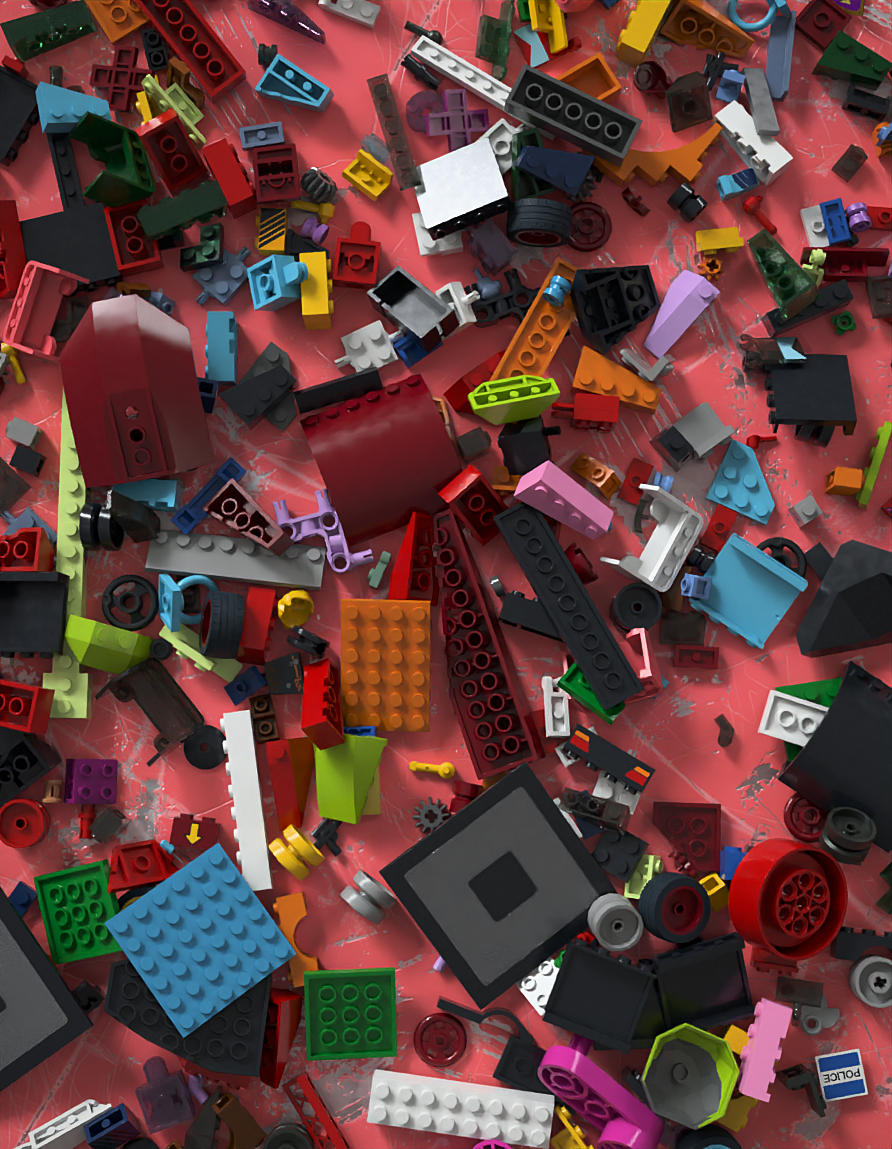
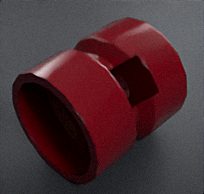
M455 780L453 788L455 798L451 799L449 811L457 813L482 794L483 786Z

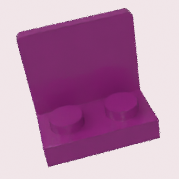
M66 759L64 803L115 804L118 761L114 759Z

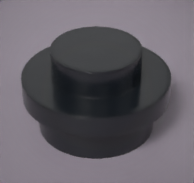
M156 639L150 646V653L156 660H166L172 654V645L166 639Z

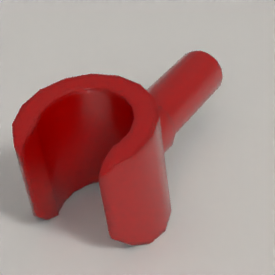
M752 435L747 438L746 445L753 449H758L759 442L777 441V436L760 437Z

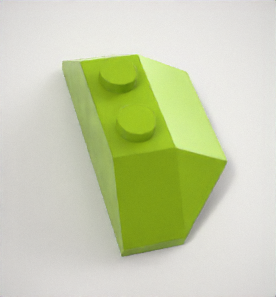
M530 375L484 382L468 394V400L474 413L494 425L538 417L560 397V391L553 378L544 379Z
M69 614L64 632V638L80 664L121 676L148 661L150 646L155 640Z

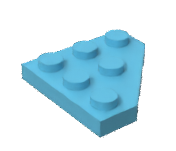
M732 439L705 499L725 506L765 526L775 506L753 448Z

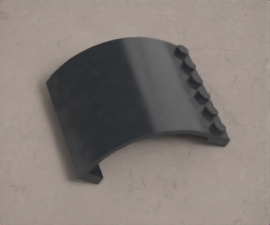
M850 661L845 666L841 685L824 718L792 762L787 760L782 765L778 780L827 813H830L832 809L837 807H852L866 813L876 825L877 833L872 843L889 853L892 850V688L883 683L879 678L865 671L861 666Z

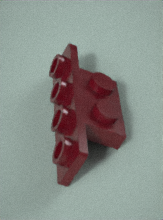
M804 247L800 264L812 265L809 262L812 250L821 249L826 253L825 261L821 266L824 269L823 281L839 282L845 279L846 282H867V266H885L890 252L888 248Z

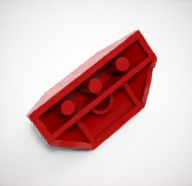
M507 349L496 353L462 376L443 394L455 412L475 414L468 400V394L473 392L482 383L489 382Z

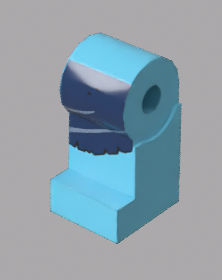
M748 168L729 176L723 175L718 177L715 185L721 200L725 201L757 188L760 183L754 168Z

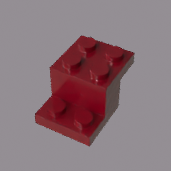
M295 143L253 148L254 160L252 162L258 205L301 200Z

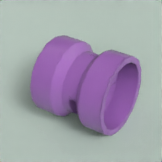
M854 203L846 208L845 212L847 218L850 219L849 227L851 232L858 233L871 227L872 223L870 217L867 216L868 208L865 203Z
M310 216L304 223L300 235L305 238H312L313 243L320 246L327 237L330 227L326 224L320 225L316 218Z

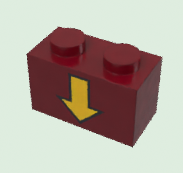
M180 813V817H174L169 844L208 850L218 843L221 823H216V818L202 817V820L193 819L194 815Z

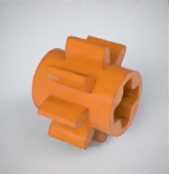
M715 254L709 259L707 256H704V264L699 263L697 266L698 269H702L699 275L708 281L714 278L717 282L719 280L718 274H723L725 269L721 268L723 260L719 261L716 259ZM709 265H710V266H713V267H712V270H714L713 272L709 271V269H710V268L708 267Z

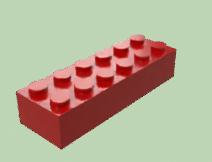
M132 0L175 57L188 66L191 70L190 76L212 104L246 79V71L190 0Z

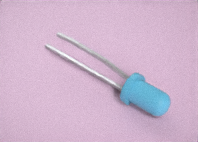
M167 840L161 841L160 846L167 852H169V855L172 853L185 866L187 864L184 863L173 852V850L181 854L190 862L192 861L184 854H182L180 851L175 849L176 845L169 844L170 842H168Z

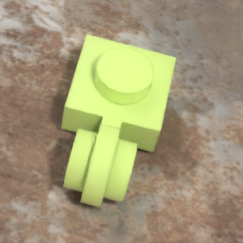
M812 250L809 258L812 266L803 263L796 286L815 292L818 290L824 275V269L818 268V265H823L826 258V253L823 250Z

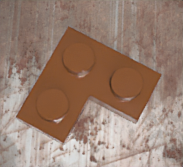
M174 56L168 61L166 87L169 88L176 82L201 111L204 108L205 95L199 88H195L189 83L191 70L184 62L179 61Z

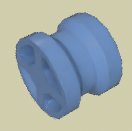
M656 472L652 486L661 487L670 493L674 477L670 475L667 477L662 476L661 473Z

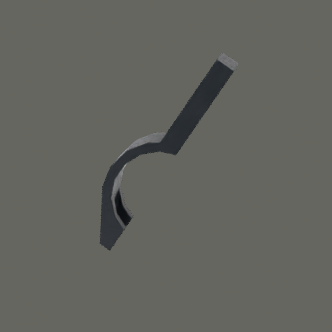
M439 996L437 1001L438 1008L478 1024L492 1015L509 1017L516 1023L519 1029L520 1040L532 1045L534 1039L517 1015L507 1008L492 1007L480 1012Z

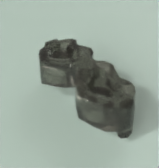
M641 499L634 517V532L643 534L641 520L649 519V515L643 514L646 504L650 502L648 500Z

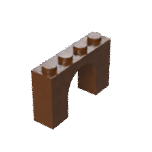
M229 1090L212 1105L217 1115L229 1128L230 1136L225 1149H254L260 1146L264 1138L268 1136ZM175 1139L165 1149L185 1148Z

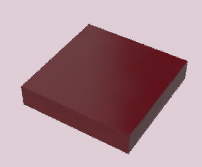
M811 0L796 17L795 28L824 51L838 31H842L852 17L832 0Z

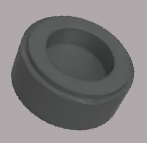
M498 575L490 577L489 580L497 597L506 595Z

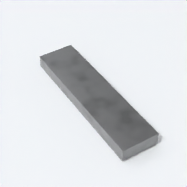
M743 67L741 74L746 76L744 87L757 135L778 136L780 129L764 70Z

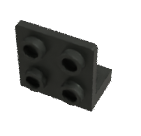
M799 1064L776 1072L779 1081L787 1089L795 1091L805 1087L811 1108L821 1118L826 1116L824 1109H827L825 1100L822 1095L819 1096L816 1088L819 1087V1081L816 1074L812 1073L810 1068L807 1069L803 1064Z

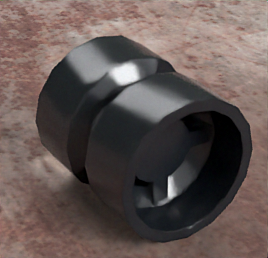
M685 182L672 194L667 203L675 211L680 210V216L687 223H690L704 210L708 203L700 195H695V190Z

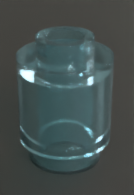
M374 133L371 135L366 134L360 142V145H362L361 149L372 155L382 165L386 163L393 152L390 149V145Z

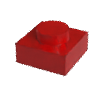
M5 55L1 62L4 68L26 79L29 73L25 63L17 57L12 59Z

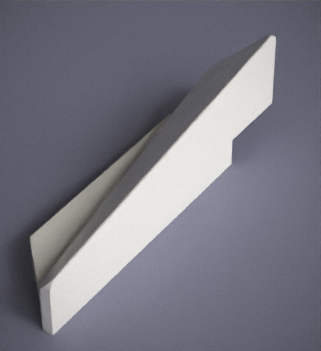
M88 1099L28 1133L30 1142L14 1149H73L87 1139L83 1126L112 1110L114 1107L109 1103L104 1105L99 1104L95 1100Z

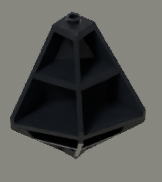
M850 540L840 546L795 634L801 655L815 658L892 643V552L856 540Z

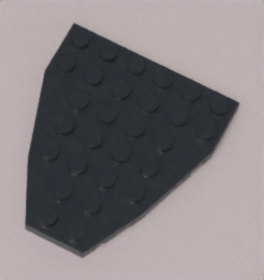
M129 959L121 960L111 964L104 1012L146 1041L206 1070L215 1073L259 1077L272 973L183 1038Z

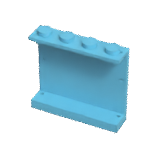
M733 532L707 572L703 575V577L712 578L708 600L689 597L688 601L691 602L690 605L697 611L701 612L703 610L708 613V617L715 623L719 624L722 622L728 626L727 630L733 635L738 636L740 634L746 638L745 642L751 647L757 648L758 646L763 649L765 641L799 593L803 592L808 586V581Z

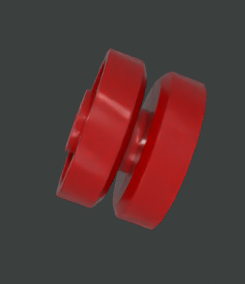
M31 798L14 799L5 803L0 808V840L5 845L15 849L32 847L40 843L47 836L51 826L50 815L47 808L40 801ZM21 819L25 822L24 827H22L23 823L20 822Z

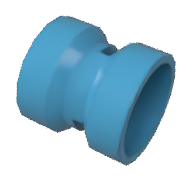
M553 276L550 281V287L545 289L542 296L548 303L560 307L564 302V296L569 294L572 285L560 276Z

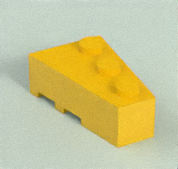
M326 252L299 253L300 262L305 263L308 267V278L301 282L302 316L306 330L332 329L331 313H334L333 300H330V293H333L332 280H329L328 273L332 272L331 259H327Z

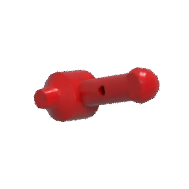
M761 195L757 197L750 196L742 203L744 211L749 215H754L770 236L777 233L776 226L760 210L763 197Z

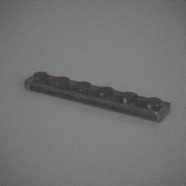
M387 73L367 79L400 191L421 185L420 178Z

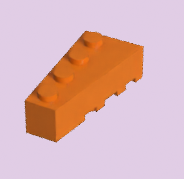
M584 345L570 392L620 397L619 406L654 415L662 389Z

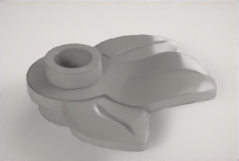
M822 991L812 994L808 1001L797 997L794 1004L795 1014L801 1020V1029L804 1033L811 1036L819 1034L823 1028L832 1027L840 1015L839 1009L827 1008L826 997ZM811 1019L815 1021L813 1028H809L807 1025Z

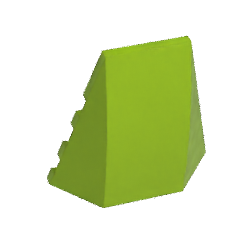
M344 733L345 743L321 751L314 744L319 816L359 824L368 799L369 787L373 785L375 779L373 776L376 767L380 765L382 750L387 746L389 739Z

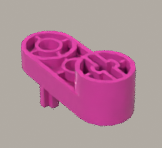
M574 1033L568 1047L552 1046L546 1051L538 1068V1076L541 1082L602 1132L597 1143V1149H657L664 1132L662 1121L654 1112L586 1057L593 1040Z

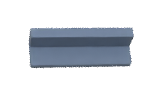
M792 11L789 17L775 16L770 24L765 77L773 101L783 102L789 91L796 11Z

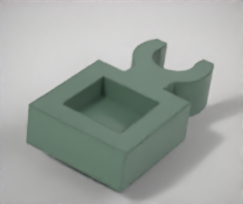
M383 551L376 568H371L367 580L370 581L369 587L378 590L392 556L390 553Z

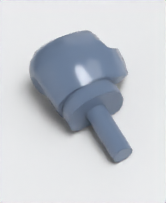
M478 268L474 269L473 272L478 278L476 282L482 300L486 301L500 296V288L502 287L500 281H492L489 276L483 278Z

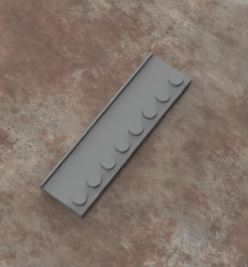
M153 528L144 569L147 572L183 576L202 575L210 579L321 591L326 547L292 544L278 557L245 538L191 532L186 535L182 531Z

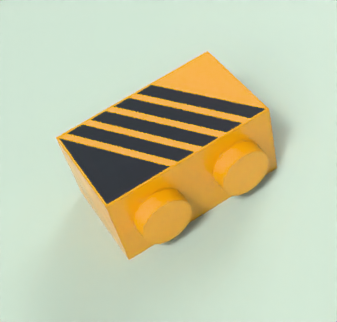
M260 207V215H256V228H259V235H255V248L258 249L260 256L286 255L288 224L286 208Z

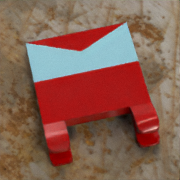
M564 13V19H566L567 13ZM531 23L513 31V35L527 64L533 68H537L582 47L580 37L576 36L568 41L567 48L554 54L550 51L548 33L532 31Z

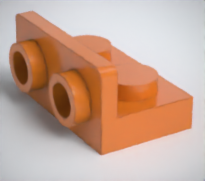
M493 465L492 487L500 497H508L509 494H515L519 481L524 475H509L507 467Z

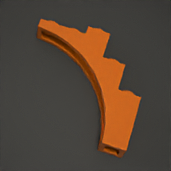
M716 122L704 135L692 143L677 149L661 152H643L629 149L621 167L584 149L581 154L595 156L592 164L619 187L624 182L628 184L635 174L652 187L657 182L661 184L669 174L681 184L685 182L695 184L702 175L699 171L703 167V164H701L702 160L708 154L706 149L709 145L714 147L721 138L719 133L723 127Z

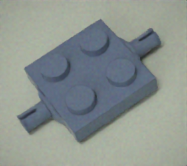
M244 246L235 255L229 253L223 247L222 264L199 268L192 278L201 285L204 291L195 299L196 302L202 306L211 297L217 299L225 306L249 280L247 267L242 261L251 253L250 250Z
M27 507L17 518L9 513L8 510L1 514V517L10 524L3 535H11L21 528L42 527L46 531L52 549L57 543V532L30 507ZM54 556V567L56 566V556Z

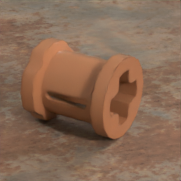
M43 780L45 792L42 802L62 803L60 791L63 780ZM52 786H54L53 797L51 796Z

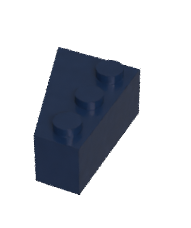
M524 146L513 167L569 197H575L595 156Z

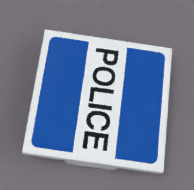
M859 1048L815 1057L822 1096L825 1102L868 1094Z

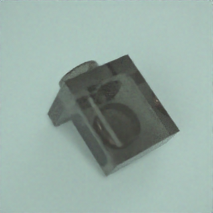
M851 144L831 170L848 183L867 160L868 156L861 147Z

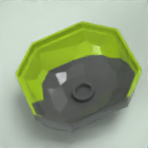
M684 1023L656 1037L640 1081L652 1112L696 1130L724 1117L740 1071L728 1041Z

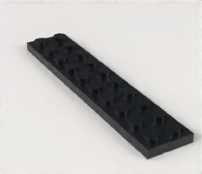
M521 502L494 516L493 522L603 711L605 712L643 691L644 687L541 512L525 502Z

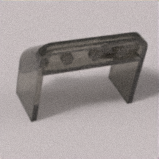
M147 658L115 676L94 696L98 700L112 692L121 702L126 703L134 699L160 732L154 738V746L158 753L146 763L149 767L173 752L197 733L205 724L203 715L163 664L156 660V658Z

